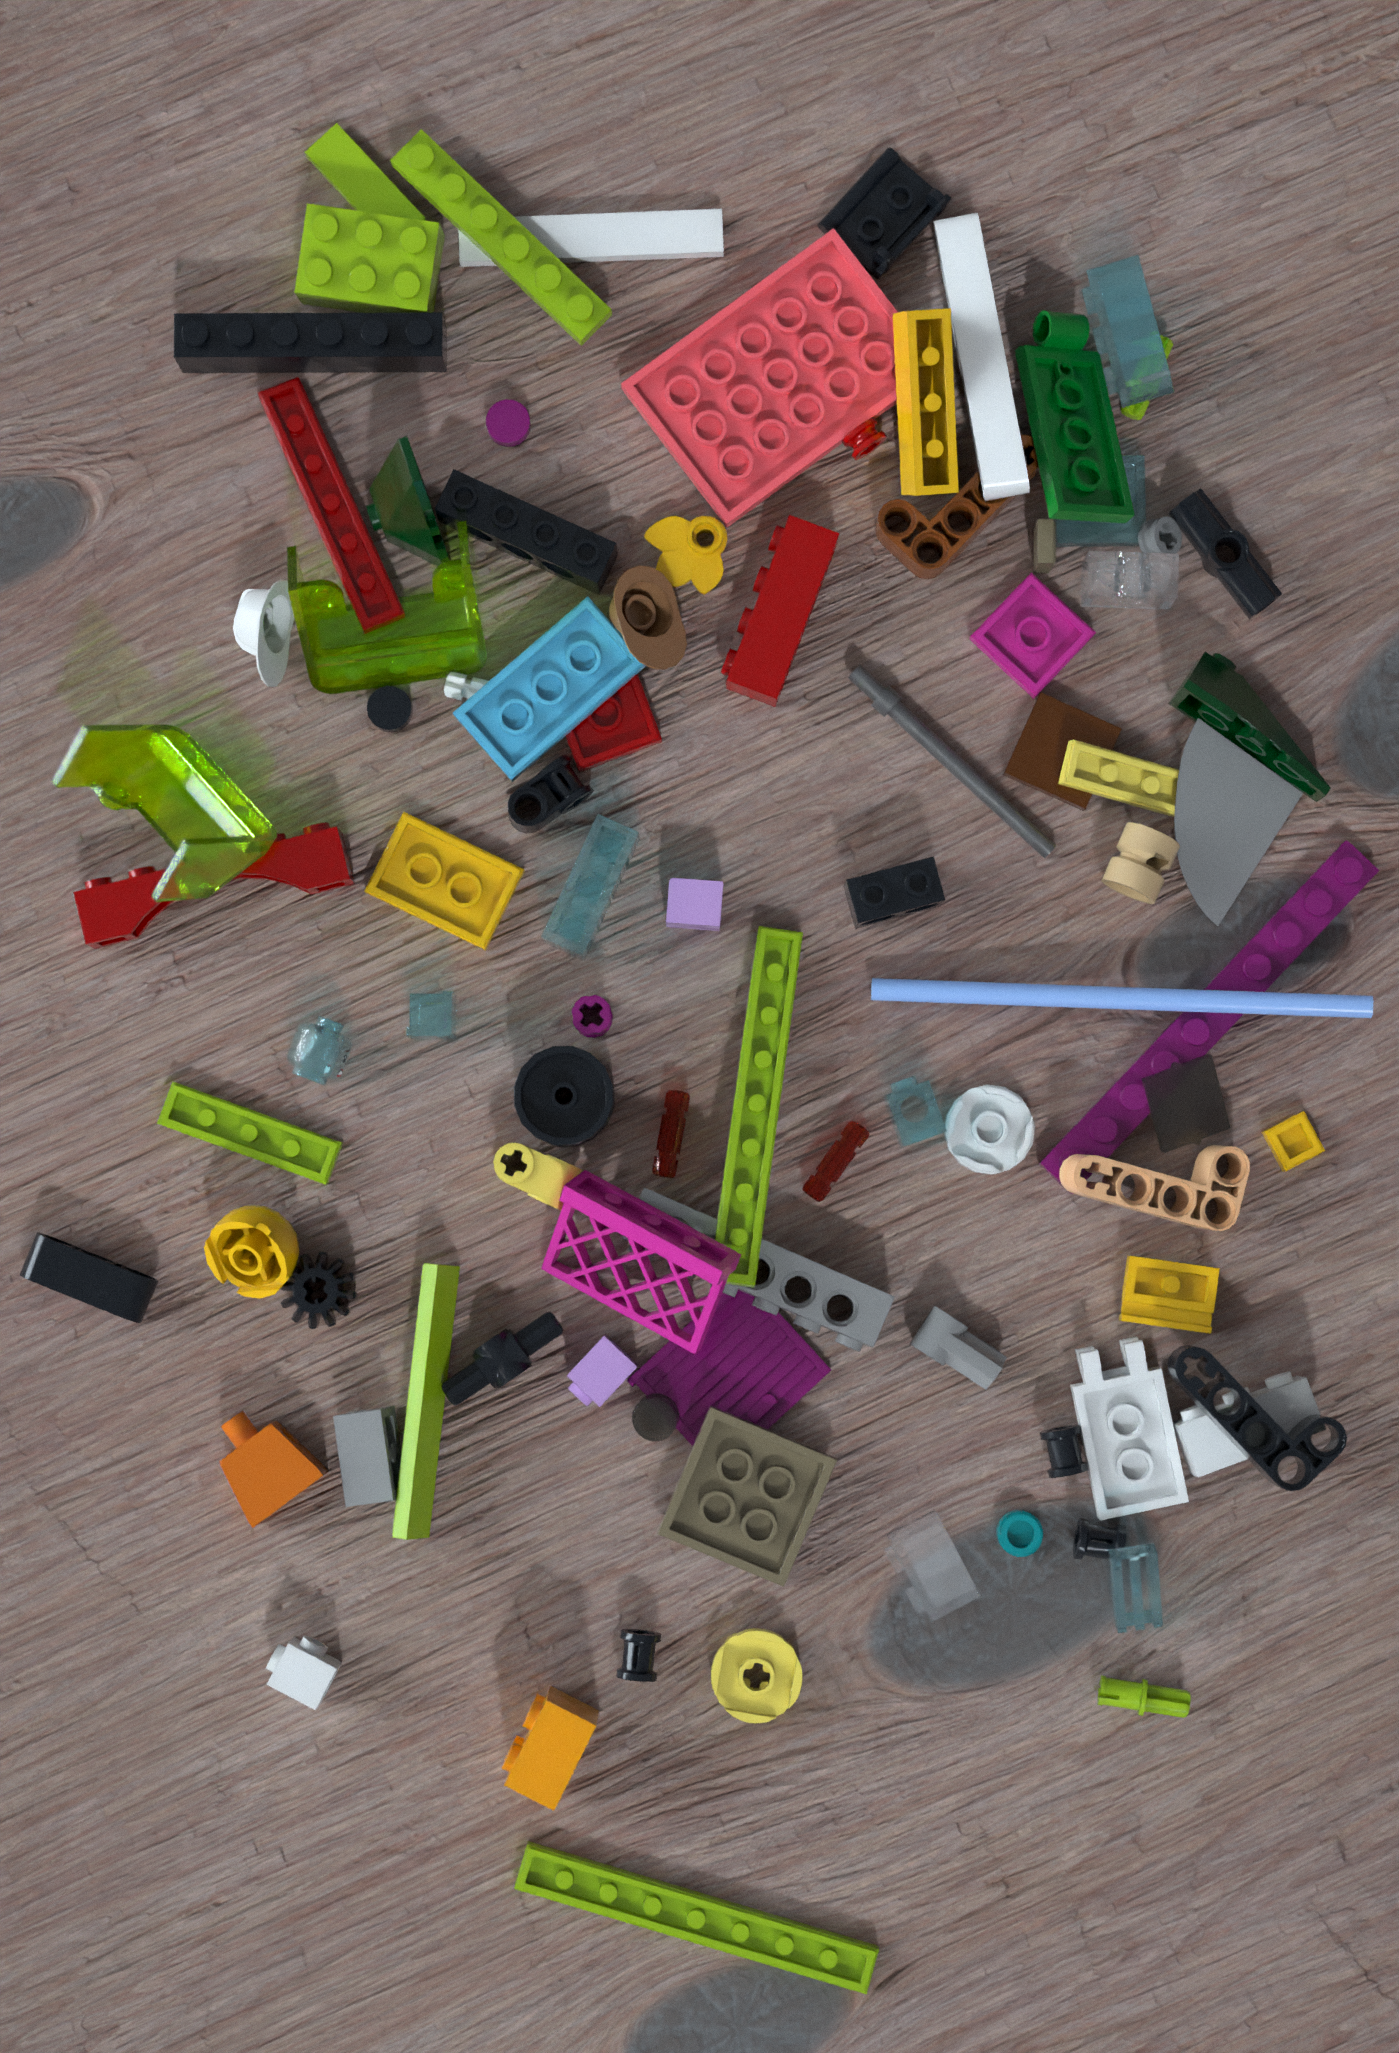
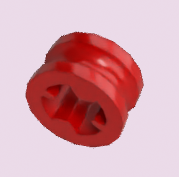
M874 418L868 419L855 427L842 440L845 447L850 446L853 449L851 456L856 461L870 454L887 438L883 431L878 432L876 430L877 421Z

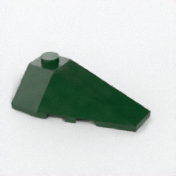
M408 436L398 438L369 489L374 503L366 505L373 529L374 531L383 529L389 543L442 569L452 567Z
M1205 651L1168 704L1195 722L1198 718L1315 802L1325 797L1331 787L1245 678L1235 671V664L1221 654L1214 653L1210 655Z

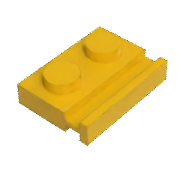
M1127 1255L1119 1321L1211 1334V1322L1215 1309L1220 1268Z

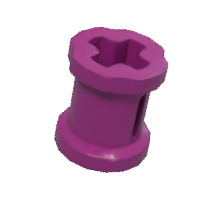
M598 995L583 996L575 1002L572 1008L573 1025L580 1034L589 1038H597L609 1031L613 1015L610 1005ZM597 1006L601 1007L600 1017L603 1020L602 1024L597 1026L591 1023L587 1027L583 1026L585 1018L582 1010L585 1007L590 1010H594Z

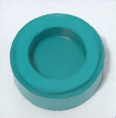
M1013 1510L1006 1513L998 1522L996 1536L1000 1546L1007 1553L1016 1557H1026L1036 1552L1043 1540V1528L1033 1514L1025 1510Z

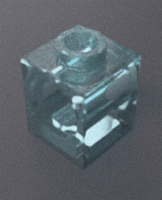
M912 1076L890 1084L893 1093L885 1095L883 1099L901 1148L947 1132L929 1080L918 1084L916 1076ZM914 1097L924 1104L925 1115L920 1122L912 1123L903 1117L901 1105L906 1098Z

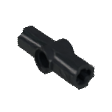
M1202 489L1193 492L1169 512V516L1177 522L1180 530L1202 557V565L1205 571L1219 579L1249 619L1267 608L1282 595L1281 591L1249 551V543L1246 537L1239 531L1231 528ZM1225 545L1231 548L1235 554V561L1232 563L1221 561L1215 553V547Z

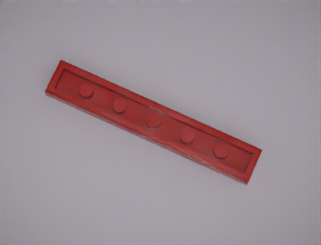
M299 376L258 392L260 403L363 633L367 634L405 618V612Z

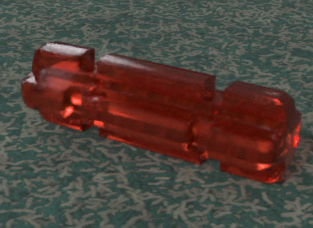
M668 1090L666 1093L664 1108H667L666 1114H662L656 1150H659L658 1156L654 1157L652 1168L655 1176L670 1179L676 1176L678 1160L675 1159L676 1154H680L686 1118H683L684 1112H688L690 1095L687 1092Z
M850 1121L840 1134L843 1136L841 1140L834 1142L816 1167L818 1171L816 1175H811L804 1184V1193L817 1202L824 1200L832 1189L829 1187L830 1184L837 1182L856 1155L855 1149L857 1147L861 1148L869 1137V1131L856 1121Z

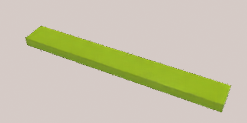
M759 926L757 930L714 1239L741 1254L736 1270L729 1275L726 1284L754 1288L756 1283L803 932Z
M530 1841L527 1842L514 1889L866 1995L879 1952L878 1945Z

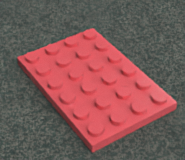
M833 228L622 382L621 389L728 528L842 444L844 437L855 427L868 419H876L897 403L893 313L898 311Z

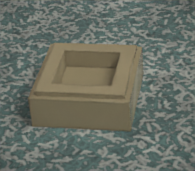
M1038 519L1033 528V573H1049L1056 562V522H1054V519Z

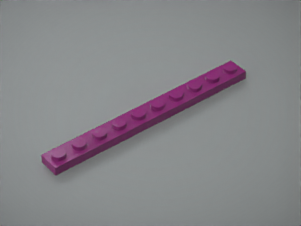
M1348 840L1342 842L1203 990L1265 992L1378 873L1379 869ZM1181 1012L1038 1164L1064 1187L1059 1177L1060 1167L1069 1156L1085 1154L1108 1158L1243 1014ZM1082 1169L1080 1177L1087 1180L1093 1173Z

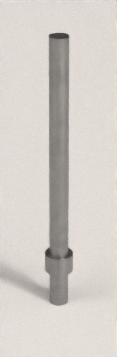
M861 665L850 674L848 678L874 701L871 705L883 717L889 715L1044 859L1052 852L1057 845L900 702L902 697L890 686L885 688Z

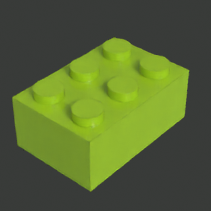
M307 203L294 293L300 302L305 305L360 313L434 312L445 238L439 222Z

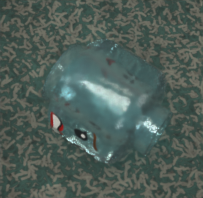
M318 1016L316 1024L312 1022H302L299 1024L286 1057L289 1064L294 1066L292 1073L324 1086L327 1080H337L340 1078L352 1049L350 1038L341 1034L344 1025Z

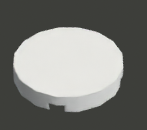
M987 1084L969 1089L954 1101L946 1115L944 1135L948 1150L959 1164L973 1172L992 1175L1010 1170L1024 1160L1033 1145L1035 1125L1029 1108L1018 1094L1006 1087Z

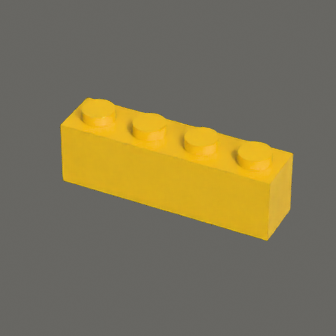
M951 308L893 313L901 495L920 496L959 493Z

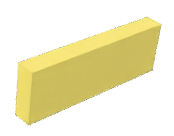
M1073 739L1068 741L1058 784L1174 817L1179 770Z

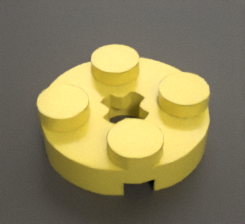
M751 1628L734 1633L725 1640V1643L717 1650L711 1666L713 1691L719 1703L725 1707V1710L738 1720L748 1723H766L776 1719V1716L783 1714L796 1702L801 1691L802 1667L795 1649L781 1635L773 1631ZM754 1663L763 1664V1671L770 1673L769 1680L761 1681L759 1688L750 1687V1679L743 1677L745 1669H752Z

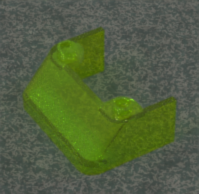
M466 521L457 522L460 559L446 561L436 567L432 574L433 592L398 597L405 612V618L367 634L363 633L351 604L346 605L342 589L336 583L329 580L304 582L296 546L287 547L288 593L309 679L315 689L326 694H338L447 678L450 672L469 675L479 671L487 661L486 641Z
M82 725L51 781L56 788L91 787L98 795L99 801L112 810L137 809L172 848L175 855L151 894V897L156 902L200 899L212 896L265 855L277 837V832L272 824L194 738L184 730L172 725Z

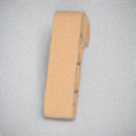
M1211 1145L1205 1147L1198 1154L1191 1181L1097 1155L1074 1154L1063 1161L1059 1177L1064 1188L1076 1195L1200 1229L1224 1231L1234 1225L1238 1218L1250 1172V1162L1244 1151L1237 1147ZM1224 1154L1229 1165L1227 1173L1221 1177L1217 1172L1216 1165L1218 1159ZM1085 1169L1093 1174L1104 1175L1102 1183L1087 1181L1085 1178L1080 1177L1081 1170ZM1127 1175H1130L1134 1180L1135 1188L1132 1195L1125 1198L1122 1194L1121 1183ZM1172 1187L1176 1193V1202L1168 1210L1164 1205L1163 1196L1165 1191ZM1213 1198L1218 1207L1217 1214L1209 1221L1205 1214V1207L1208 1201Z

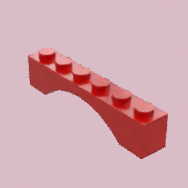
M327 822L318 823L303 828L304 835L288 839L285 833L269 835L259 839L260 846L243 850L241 844L229 845L217 849L216 857L199 861L198 855L185 856L173 860L172 868L156 871L155 866H147L129 871L128 879L112 882L111 877H102L84 883L85 889L73 892L85 944L97 949L137 939L150 922L171 903L193 890L216 882L241 878L267 879L294 886L311 895L353 885L355 882L343 833L337 826L330 828Z

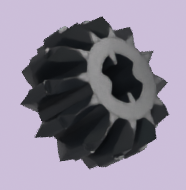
M319 1252L316 1268L309 1254L301 1255L300 1262L304 1271L295 1267L292 1272V1277L296 1279L295 1282L287 1281L280 1288L283 1291H293V1297L281 1301L282 1307L288 1308L295 1304L299 1306L292 1316V1320L296 1323L300 1322L309 1313L308 1326L310 1329L318 1328L321 1314L328 1327L336 1325V1317L332 1309H335L341 1315L347 1316L351 1310L346 1304L341 1302V1299L357 1298V1291L344 1290L343 1284L352 1282L356 1278L354 1273H346L339 1277L337 1273L343 1268L345 1263L342 1258H337L327 1268L329 1259L327 1252ZM321 1279H323L327 1283L323 1290L328 1296L326 1300L317 1298L313 1301L310 1298L313 1290L309 1287V1284L312 1280L315 1283L321 1282Z

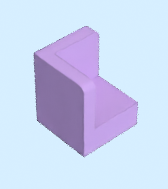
M671 878L668 888L666 927L720 931L723 881Z

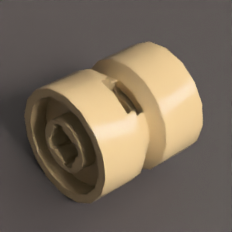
M1128 822L1117 843V848L1121 853L1119 856H1114L1110 859L1101 881L1122 895L1147 904H1154L1165 881L1161 872L1171 868L1180 845L1173 838L1153 828Z

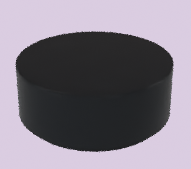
M383 686L375 690L369 697L367 713L371 722L379 730L397 732L405 728L410 722L413 707L408 695L402 689L395 686Z

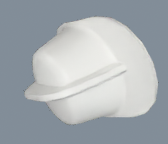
M281 579L274 583L269 590H245L241 595L233 626L235 639L239 646L256 656L259 675L268 687H276L282 681L286 672L290 634L296 613L294 587L289 581Z

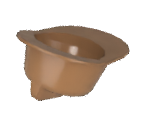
M638 565L627 569L618 578L614 588V596L609 605L610 622L622 634L629 652L640 663L652 669L661 670L676 666L684 657L687 640L671 583L663 573L650 566Z

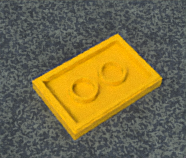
M403 812L364 892L486 951L525 870Z

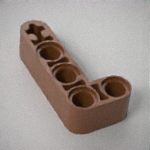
M1022 434L1021 440L1024 455L1028 458L1026 466L1030 482L1037 473L1039 466L1033 437ZM978 471L961 488L959 493L930 521L909 502L900 499L890 500L879 511L875 527L876 537L914 575L922 579H932L940 575L1017 495L985 501L978 489L981 486ZM952 515H963L970 522L971 528L963 532L955 531L948 524V518ZM891 516H900L907 522L908 529L901 533H894L888 530L884 521ZM923 546H931L939 552L940 560L936 563H925L918 557L917 550Z

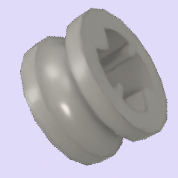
M1167 516L1145 521L1140 526L1138 532V542L1142 553L1152 560L1176 555L1182 544V535L1177 522Z

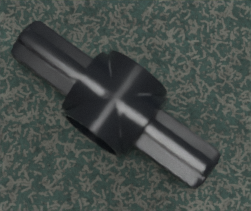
M546 1312L515 1334L511 1329L508 1330L506 1328L473 1351L474 1354L472 1356L475 1360L473 1363L443 1382L441 1387L445 1396L456 1406L489 1384L499 1389L532 1366L531 1355L562 1335L563 1328L553 1313Z

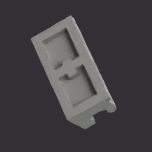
M395 1405L333 1416L345 1506L351 1507L396 1500L401 1448Z

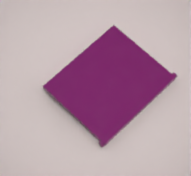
M740 1290L737 1291L735 1297L722 1293L702 1348L696 1354L669 1341L627 1380L632 1387L637 1385L692 1446L695 1443L710 1405L769 1429L831 1371L826 1363L779 1312L776 1316L753 1306L752 1302L755 1297ZM693 1320L682 1329L692 1336L696 1328Z

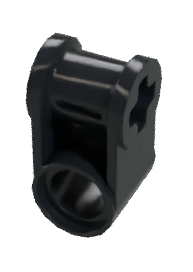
M567 754L551 762L533 779L510 795L508 800V816L512 826L517 831L525 834L535 833L561 814H565L577 807L593 793L594 790L591 786H584L570 767L571 759ZM525 800L534 801L540 806L541 811L539 815L532 820L521 819L515 812L516 807Z

